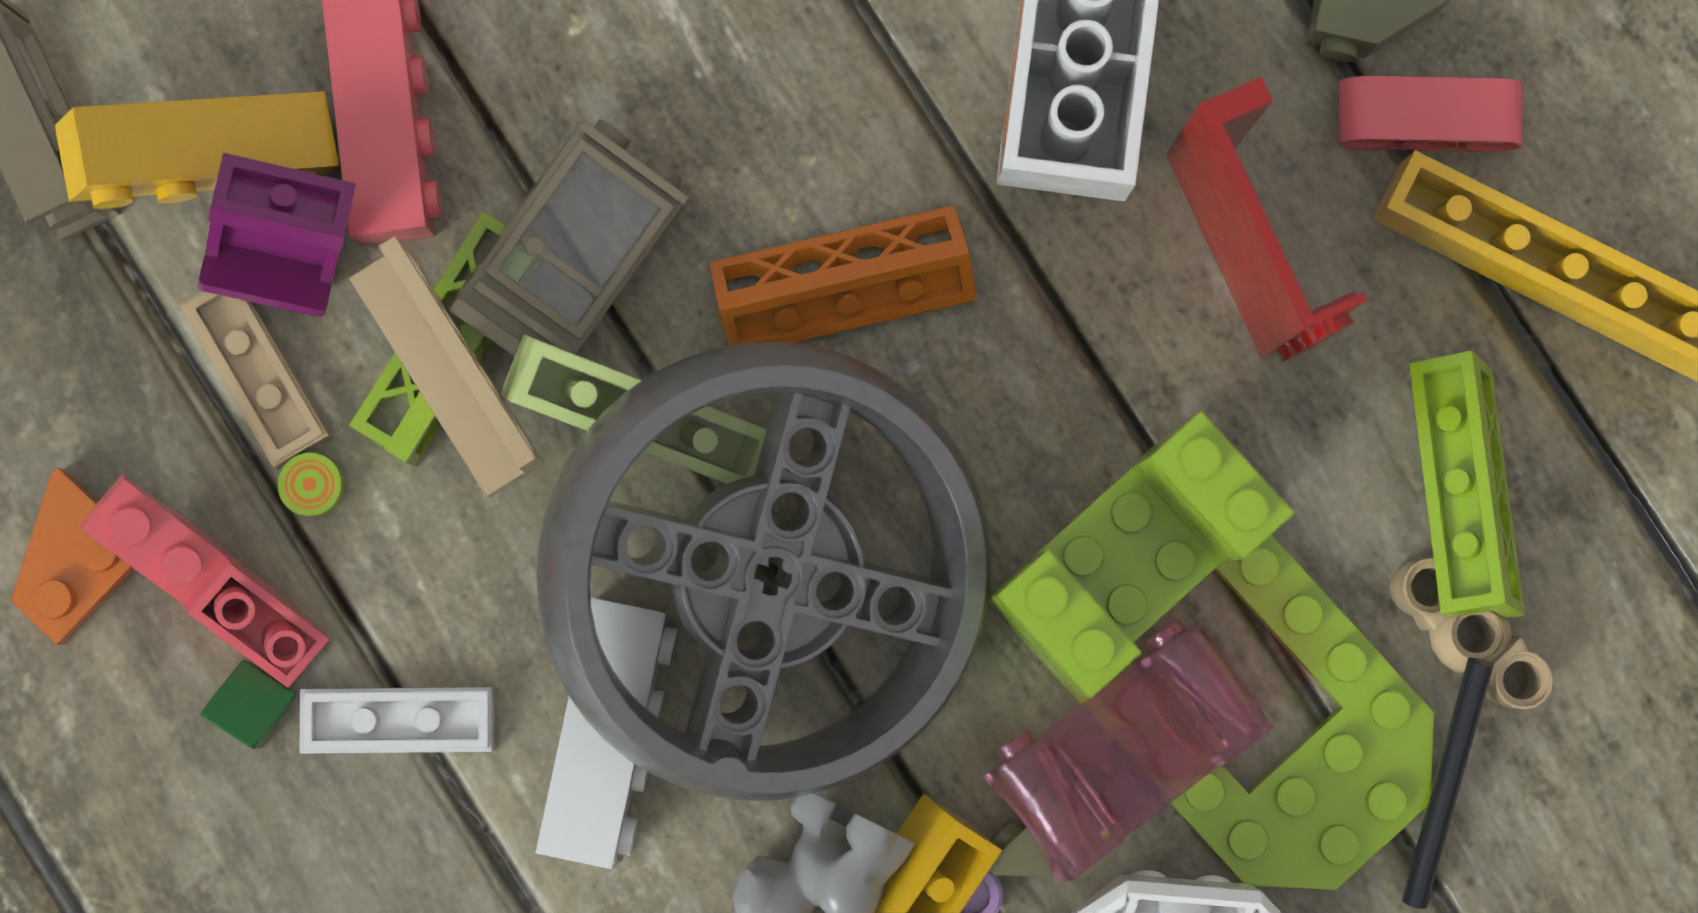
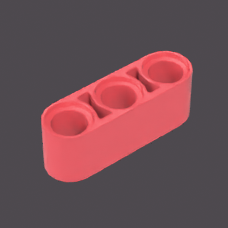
M1357 76L1342 79L1339 81V146L1362 150L1502 152L1522 148L1523 82L1503 78Z

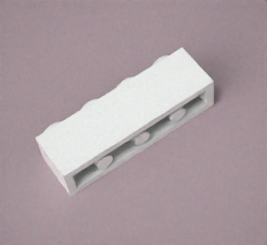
M591 598L596 633L612 669L638 702L660 719L665 692L655 690L660 664L671 666L678 637V628L668 627L670 613ZM570 697L568 698L535 853L613 869L618 864L620 854L631 856L637 832L638 818L628 816L633 791L644 793L649 772L628 760L608 744L585 720Z

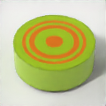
M302 453L291 458L283 466L278 478V492L285 506L294 513L308 517H320L332 512L342 501L346 488L345 477L339 465L331 458L317 453Z

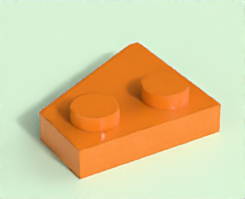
M56 468L50 475L11 598V602L56 645L65 644L135 570L81 529L80 522L97 504L98 500L70 473L62 468Z

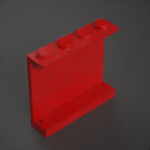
M1261 76L1199 104L1166 156L1260 357L1263 358L1278 351L1284 362L1318 346V344L1330 339L1329 337L1341 332L1342 329L1354 324L1350 312L1367 302V299L1363 292L1356 294L1353 291L1313 310H1310L1235 150L1273 102Z

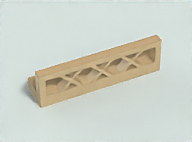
M394 236L378 246L384 255L383 257L349 277V280L486 497L491 498L543 465L544 462L408 247Z

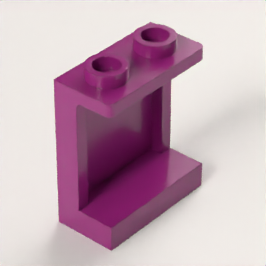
M223 153L209 211L208 221L210 226L198 288L204 292L317 317L324 316L339 253L342 250L356 183Z

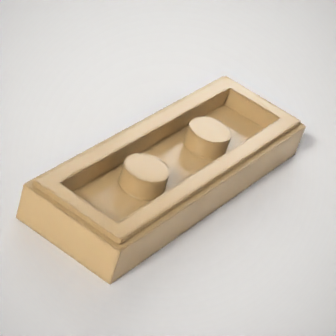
M201 291L179 304L274 468L282 467L291 458L306 453L333 437L254 302Z

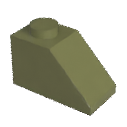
M1314 0L1304 44L1320 48L1319 54L1327 59L1340 62H1355L1357 56L1368 57L1437 14L1450 0Z

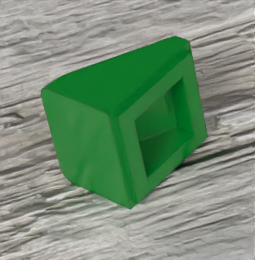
M243 659L206 704L200 716L252 749L262 748L298 693L287 688L278 680Z

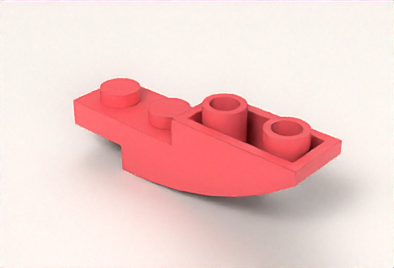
M123 473L80 522L81 529L184 605L187 614L287 688L291 686L330 640L328 635L237 557L173 507L167 508Z

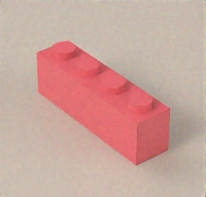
M322 0L342 180L356 183L347 223L349 237L360 246L384 243L394 236L400 241L435 237L434 219L443 218V202L438 180L429 181L426 157L436 155V142L431 119H422L419 95L428 94L429 83L424 57L414 55L412 33L421 32L422 29L418 0Z

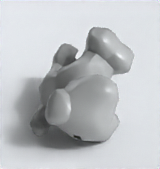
M816 793L793 798L791 815L803 824V832L794 848L792 858L788 862H783L769 856H757L747 864L745 870L741 871L736 879L732 893L734 913H814L815 908L818 906L825 913H875L886 884L908 859L916 843Z

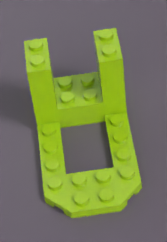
M1200 411L1171 429L989 594L988 603L1242 884L1265 887L1337 890L1428 806L1432 781L1434 712L1274 538L1272 533L1286 522L1294 512L1208 417ZM1213 570L1338 706L1332 714L1247 791L1131 664L1142 653L1134 642Z

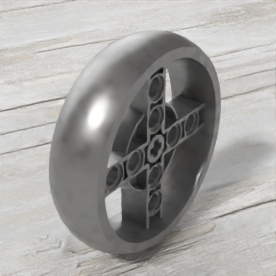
M775 341L738 343L710 349L684 358L649 375L609 406L583 435L562 469L544 515L537 557L538 608L549 654L569 697L597 733L628 760L652 775L677 786L713 797L740 801H775L800 798L827 791L855 780L882 765L907 747L923 732L947 704L967 670L983 628L989 599L991 576L990 538L981 497L965 458L950 434L936 417L905 387L880 370L856 358L827 348L802 343ZM777 392L754 476L733 481L715 490L705 497L686 519L610 501L616 486L643 450L681 419L706 406L728 398L751 393ZM849 411L871 424L883 434L898 451L913 474L922 494L931 528L933 554L931 579L864 563L861 547L850 520L841 507L827 494ZM809 428L814 438L813 448L804 459L793 461L789 453V442L798 430ZM792 492L797 501L793 517L785 523L775 524L771 516L775 500L782 494ZM652 526L656 535L652 550L639 558L629 557L626 548L630 534L637 528ZM705 542H715L718 548V558L715 564L709 570L702 573L693 572L691 556L694 550ZM768 561L778 567V572L773 580L765 577L763 585L762 581L754 577V572L758 564L768 566ZM591 565L671 584L673 602L683 625L694 640L707 651L686 733L669 726L641 705L612 669L596 633L591 608ZM838 572L841 581L837 594L828 601L819 602L816 595L819 581L826 574ZM898 587L900 602L897 609L889 615L880 616L878 601L881 595L887 589ZM761 621L763 633L759 643L751 649L739 650L737 636L740 629L747 623ZM847 626L912 641L895 670L881 687L862 705L844 718L802 738L780 744L760 746L780 668L794 666L819 655L839 638ZM744 685L746 698L742 706L731 713H721L720 699L723 693L733 686Z

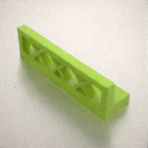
M484 211L480 214L434 288L443 304L450 293L458 292L466 280L459 281L467 266L469 265L471 273L477 266L475 253L488 232L490 231L498 236L505 227L504 223ZM518 241L498 270L527 289L545 259L539 255H529L525 250V245ZM463 321L459 329L479 361L482 362L493 342ZM395 352L349 425L383 446L386 451L414 466L418 465L441 428L438 419ZM402 372L405 386L391 389ZM408 395L410 408L392 436L370 423L384 400Z
M1473 351L1409 363L1440 612L1446 617L1494 611L1506 619L1525 616L1492 368Z

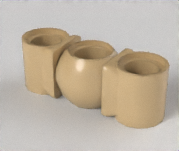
M1434 558L1408 561L1397 568L1391 578V598L1400 610L1414 618L1417 627L1421 631H1429L1432 649L1441 663L1459 673H1464L1469 657L1483 659L1492 663L1494 666L1485 696L1497 706L1525 710L1535 708L1547 699L1553 684L1551 669L1544 659L1528 651L1525 641L1521 637H1512L1508 618L1506 619L1494 611L1446 617L1440 612L1438 593L1434 601L1427 606L1419 603L1412 594V580L1419 571L1427 570L1436 579ZM1467 616L1477 619L1483 630L1482 642L1471 652L1461 646L1457 637L1458 626ZM1514 662L1521 664L1528 675L1527 687L1517 697L1509 695L1503 684L1504 672Z

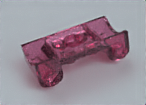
M1179 618L1175 619L1147 640L1153 648L1150 653L1106 684L1091 699L1087 698L1035 738L1027 729L995 752L1002 762L983 775L989 786L1013 808L1028 827L1042 849L1051 872L1059 884L1076 879L1125 841L1124 838L1215 768L1228 763L1274 727L1239 675L1198 620L1185 627Z

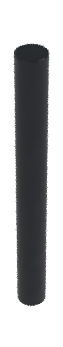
M1473 657L1467 659L1402 897L1403 903L1414 908L1426 909L1428 906L1494 666L1483 659Z

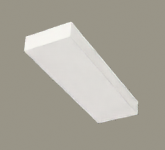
M495 687L300 689V754L495 751Z

